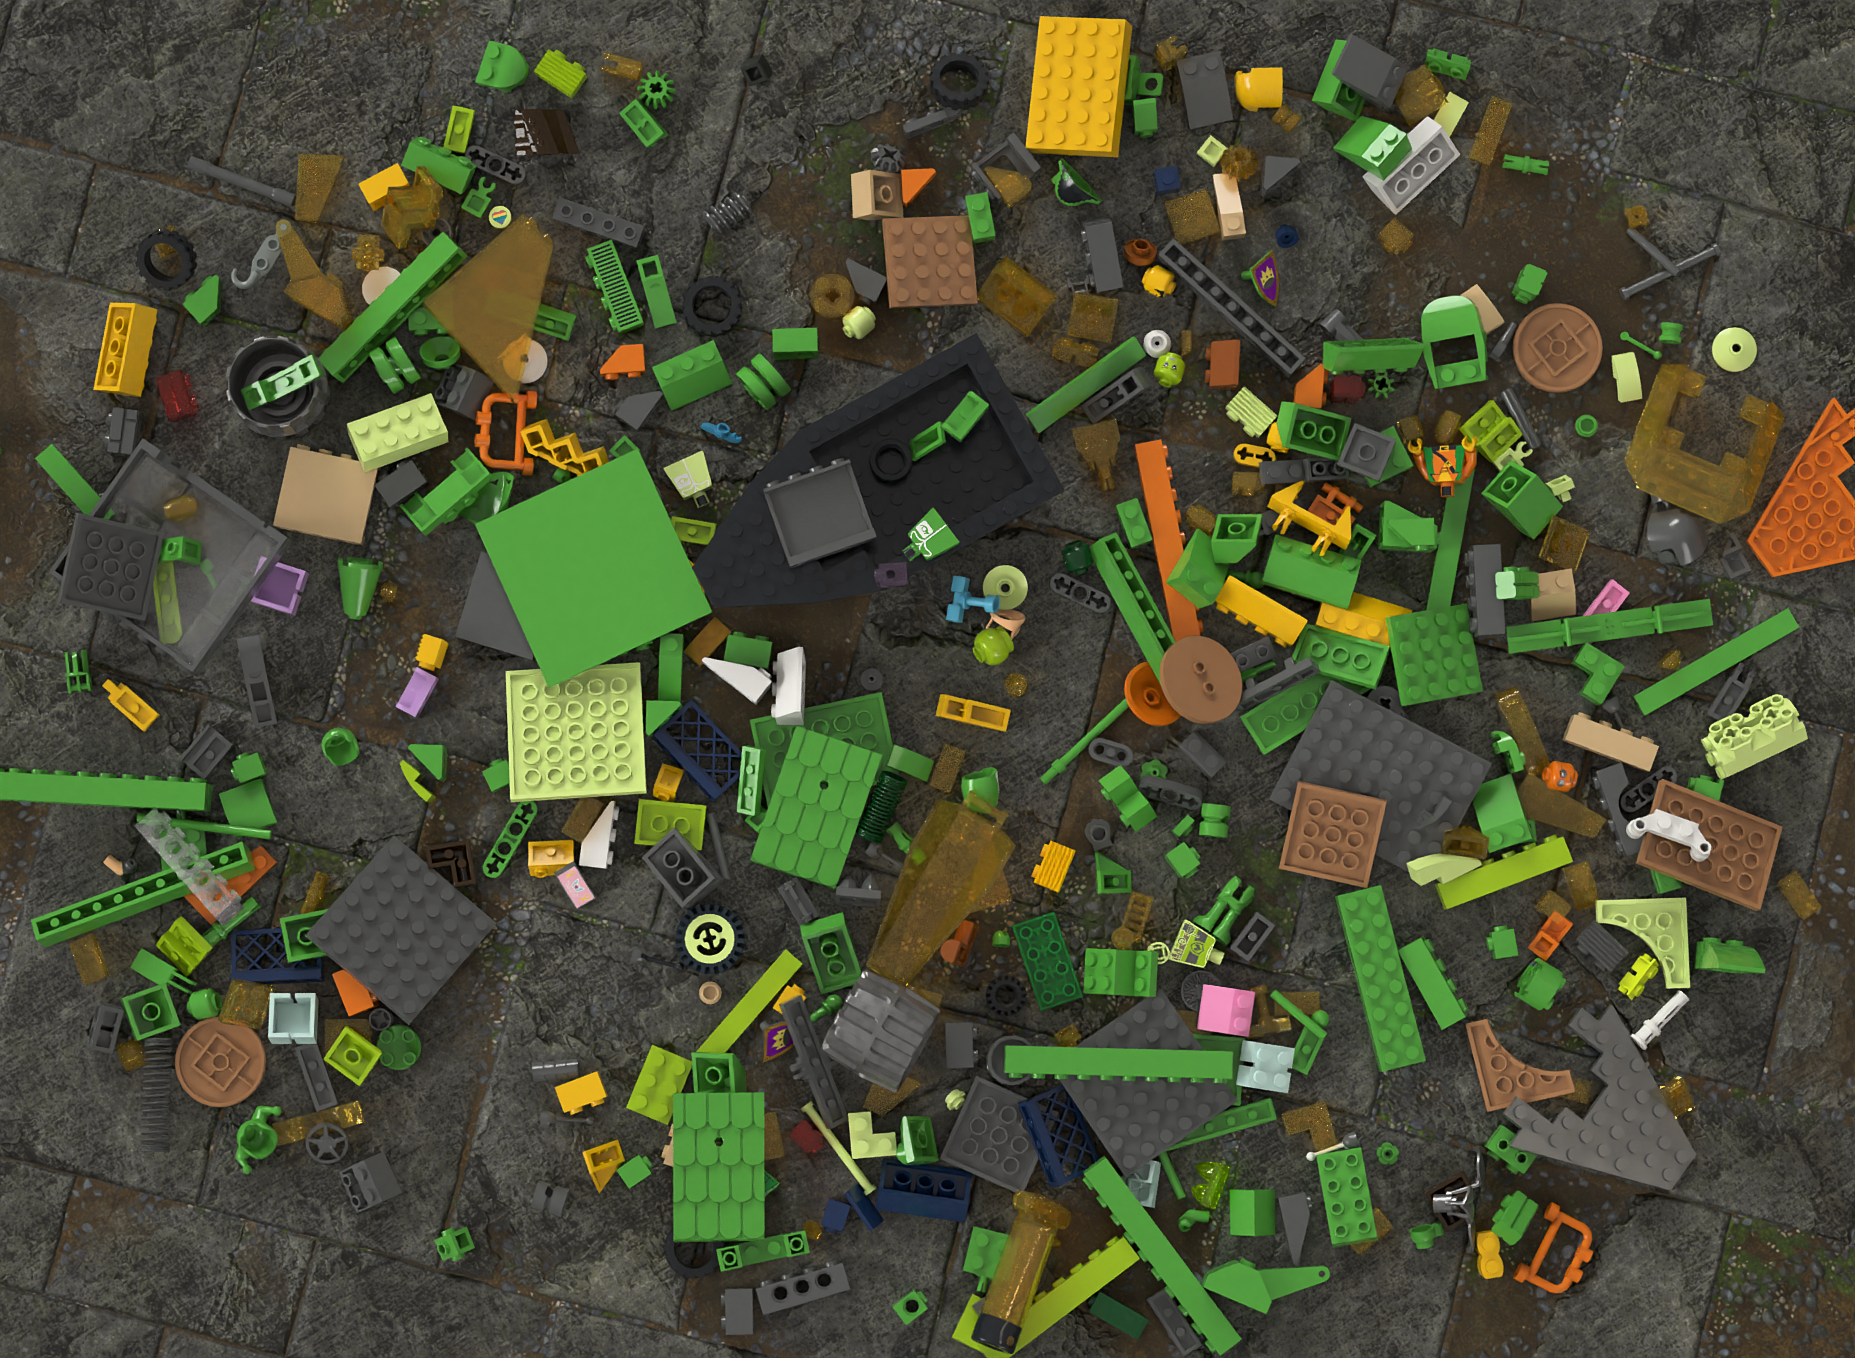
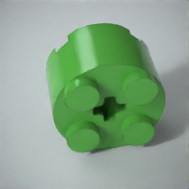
M1536 958L1534 961L1537 963L1534 966L1529 965L1519 979L1517 987L1520 990L1519 993L1515 992V997L1539 1011L1543 1008L1548 1010L1554 1002L1553 996L1557 990L1560 991L1563 988L1566 979L1563 978L1561 971L1540 958Z

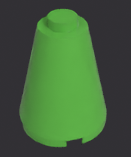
M342 557L338 558L343 610L345 614H348V618L360 620L362 616L367 615L383 568V562L378 561V565L372 564L373 559L347 557V561H343Z

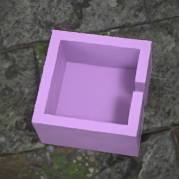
M262 558L259 569L265 562L266 558ZM277 562L251 602L295 616L301 600L298 592L303 593L309 573Z

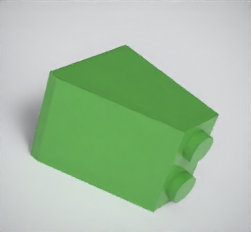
M1511 460L1481 493L1520 532L1532 539H1535L1563 507L1536 474Z
M1384 501L1380 505L1378 550L1418 552L1415 548H1409L1386 526V521L1388 519L1421 517L1390 501ZM1435 524V545L1429 547V551L1421 552L1432 553L1440 545L1441 532H1437L1438 526Z

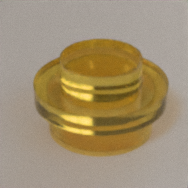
M1124 927L1116 929L1111 937L1112 944L1120 950L1130 948L1134 942L1132 931Z

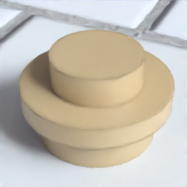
M706 982L699 990L700 999L706 1004L718 1002L722 995L720 986L715 982Z

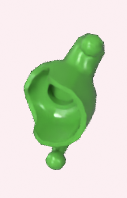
M258 1106L252 1119L243 1123L238 1129L236 1160L243 1167V1173L249 1174L252 1172V1166L248 1165L249 1156L255 1159H264L276 1148L278 1135L267 1124V1118L270 1114L279 1116L282 1111L279 1106Z

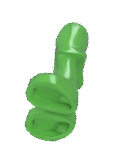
M1234 876L1226 884L1216 898L1217 902L1206 915L1196 916L1192 921L1197 927L1210 933L1228 905L1230 908L1228 913L1211 933V936L1225 946H1228L1231 937L1229 932L1238 915L1240 916L1244 907L1251 903L1254 897L1255 889L1251 886H1248L1241 893L1239 899L1232 895L1242 881L1237 876Z

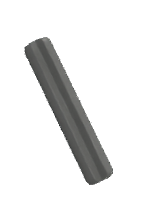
M1512 388L1502 391L1501 397L1516 425L1521 430L1527 446L1532 450L1538 448L1541 442Z

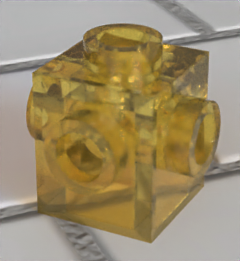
M358 234L357 247L352 248V260H356L357 269L364 271L379 270V263L384 262V248H381L379 235Z

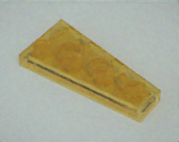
M1529 772L1517 790L1526 816L1529 819H1535L1592 838L1596 837L1606 821L1605 817L1563 792L1549 789L1546 782Z

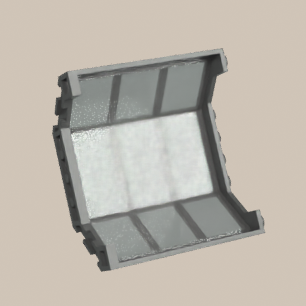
M142 439L89 516L163 532V539L184 536L202 542L201 561L197 565L179 560L157 563L145 621L106 612L102 613L111 619L114 616L120 619L119 625L128 631H131L133 628L139 633L137 637L148 644L151 641L156 644L155 650L162 655L170 654L180 663L178 668L188 675L191 672L199 675L287 550L292 540L184 466L179 469L181 464L145 439ZM69 544L49 571V573L55 576L53 581L60 586Z

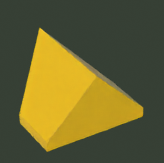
M615 1140L583 1152L589 1173L600 1193L620 1164L625 1161L619 1141Z

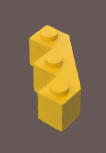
M547 419L530 424L520 431L529 453L548 460L549 463L564 470L567 469L577 474V476L610 462L604 446L583 453L576 433L555 439Z

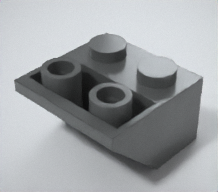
M454 363L445 370L442 381L435 391L434 401L445 409L476 421V413L482 410L483 401L489 395L495 381L474 369Z
M384 1152L339 1172L356 1213L402 1193Z

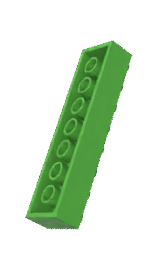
M1378 885L1335 896L1379 1071L1383 1072L1426 1061L1382 886Z

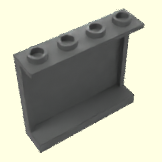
M844 458L831 462L832 466L823 468L822 465L809 469L810 473L801 476V473H796L788 476V481L780 483L779 480L766 484L767 488L763 489L790 569L877 538L855 479L850 459L844 461Z
M481 551L455 637L535 661L532 649L489 554Z

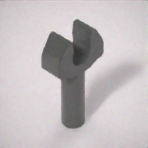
M1511 322L1489 357L1495 361L1500 357L1518 328L1516 323Z

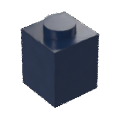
M1177 165L1154 170L1153 176L1157 196L1180 191L1181 185Z
M829 1198L821 1225L825 1226L824 1230L837 1234L838 1230L843 1231L851 1204Z

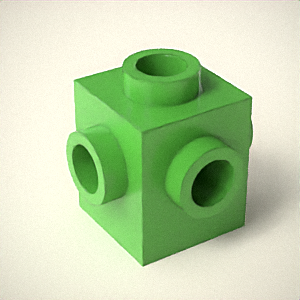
M452 1227L441 1232L442 1237L434 1240L442 1261L452 1258L454 1262L466 1257L464 1252L475 1248L467 1227L457 1231Z

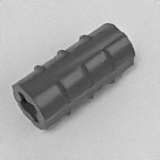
M578 1059L532 1063L533 1082L579 1078Z

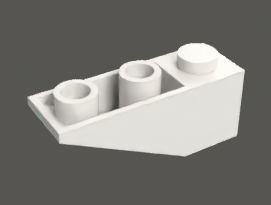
M615 801L609 803L583 840L579 860L580 866L607 869L608 864L612 865L613 851H610V844L615 842L616 829H613V821L618 820L619 807L616 806Z

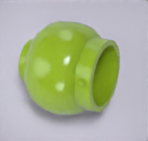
M1001 626L982 630L974 640L975 647H973V653L979 662H985L991 666L1002 663L1008 658L1009 653L1014 651V645L1009 634Z

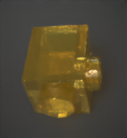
M1394 217L1379 233L1377 238L1383 242L1382 246L1389 253L1394 252L1397 255L1401 250L1405 253L1413 244L1411 239L1414 234Z

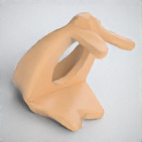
M999 609L997 613H990L991 619L986 628H989L993 621L1012 631L1010 635L1012 640L1020 631V627L1025 621V615L1012 609ZM998 616L1006 617V618H1008L1009 620L1000 618V617H998Z

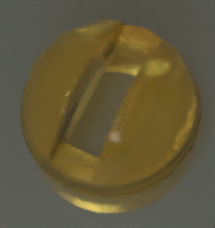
M808 1220L803 1225L802 1231L805 1230L807 1238L817 1239L821 1236L822 1227L818 1222Z

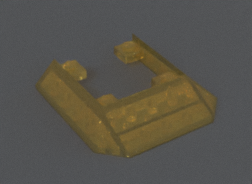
M1662 364L1624 460L1637 489L1720 524L1748 514L1785 415L1772 400L1768 403L1748 394L1743 402L1739 417L1758 425L1746 457L1743 459L1726 451L1720 466H1717L1680 450L1679 448L1685 433L1666 426L1678 391L1697 399L1707 376L1688 369V364Z

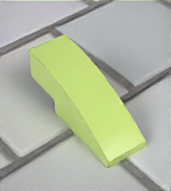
M1461 852L1432 854L1406 863L1411 879L1420 886L1435 879L1444 884L1482 865L1481 861L1473 855Z

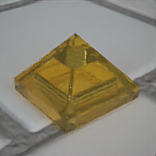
M1671 650L1657 663V666L1679 670L1681 652Z

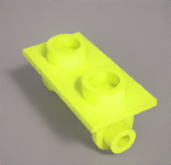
M1646 953L1643 956L1640 955L1631 967L1637 974L1634 976L1627 972L1619 982L1618 990L1623 994L1627 992L1630 1000H1633L1635 996L1638 997L1643 992L1644 984L1647 980L1652 979L1658 972L1657 967L1659 964L1656 959L1651 961L1652 958Z

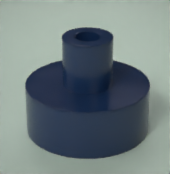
M1281 225L1275 233L1277 244L1282 248L1292 247L1299 240L1296 228L1290 225Z

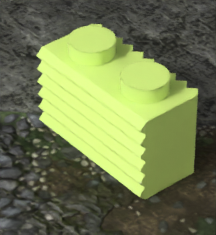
M1245 386L1225 408L1228 411L1226 413L1228 417L1234 422L1239 420L1244 425L1243 430L1251 437L1255 435L1259 438L1277 418V415Z

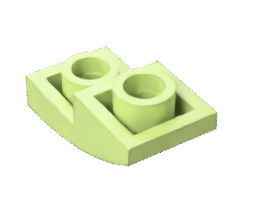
M1634 352L1613 355L1612 368L1613 377L1617 379L1618 401L1622 403L1642 399L1640 376Z

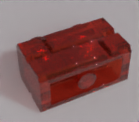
M177 370L155 378L168 420L171 423L197 415L196 409L199 408L196 396H191L189 387H192V382L188 374L185 375L182 370Z
M1336 374L1330 382L1329 400L1331 403H1341L1344 401V403L1355 404L1365 394V382H1361L1362 378L1358 375L1347 377V375Z
M803 1119L790 1133V1138L797 1144L800 1143V1147L806 1153L812 1151L815 1154L824 1145L822 1141L823 1134L817 1128L813 1129V1125L807 1119Z

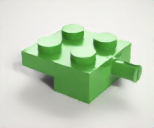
M973 1226L963 1271L974 1273L980 1277L976 1291L981 1292L982 1283H984L982 1292L986 1293L988 1280L998 1279L1007 1282L1018 1237Z

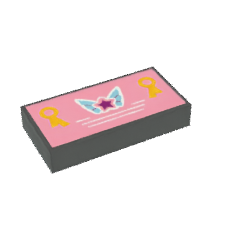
M574 861L554 872L576 909L596 898Z

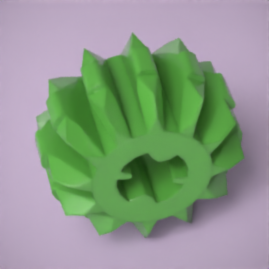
M659 71L655 72V77H652L651 73L648 72L647 77L649 80L645 78L640 79L644 86H638L637 88L639 92H643L639 95L640 100L646 99L645 106L647 107L653 102L654 109L658 108V103H661L662 107L665 108L666 103L664 100L672 102L673 98L669 94L676 93L674 88H670L674 85V81H667V73L663 74L660 78ZM658 86H660L661 92H655V94H653L652 88H658Z

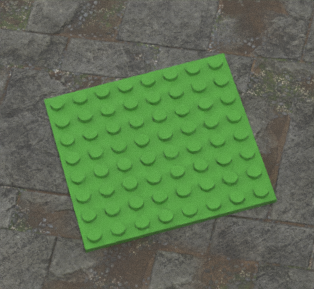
M639 449L631 451L475 524L549 688L712 613V609L692 569L691 563Z

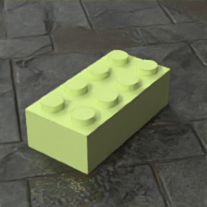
M431 393L347 423L348 435L364 473L448 442V431Z

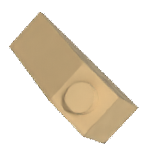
M1235 172L1214 174L1212 176L1222 241L1244 238L1246 230Z

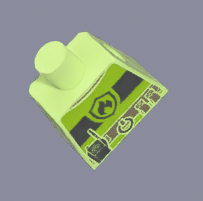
M1184 920L1168 960L1204 968L1207 960L1220 965L1225 953L1213 948L1216 938L1190 921Z

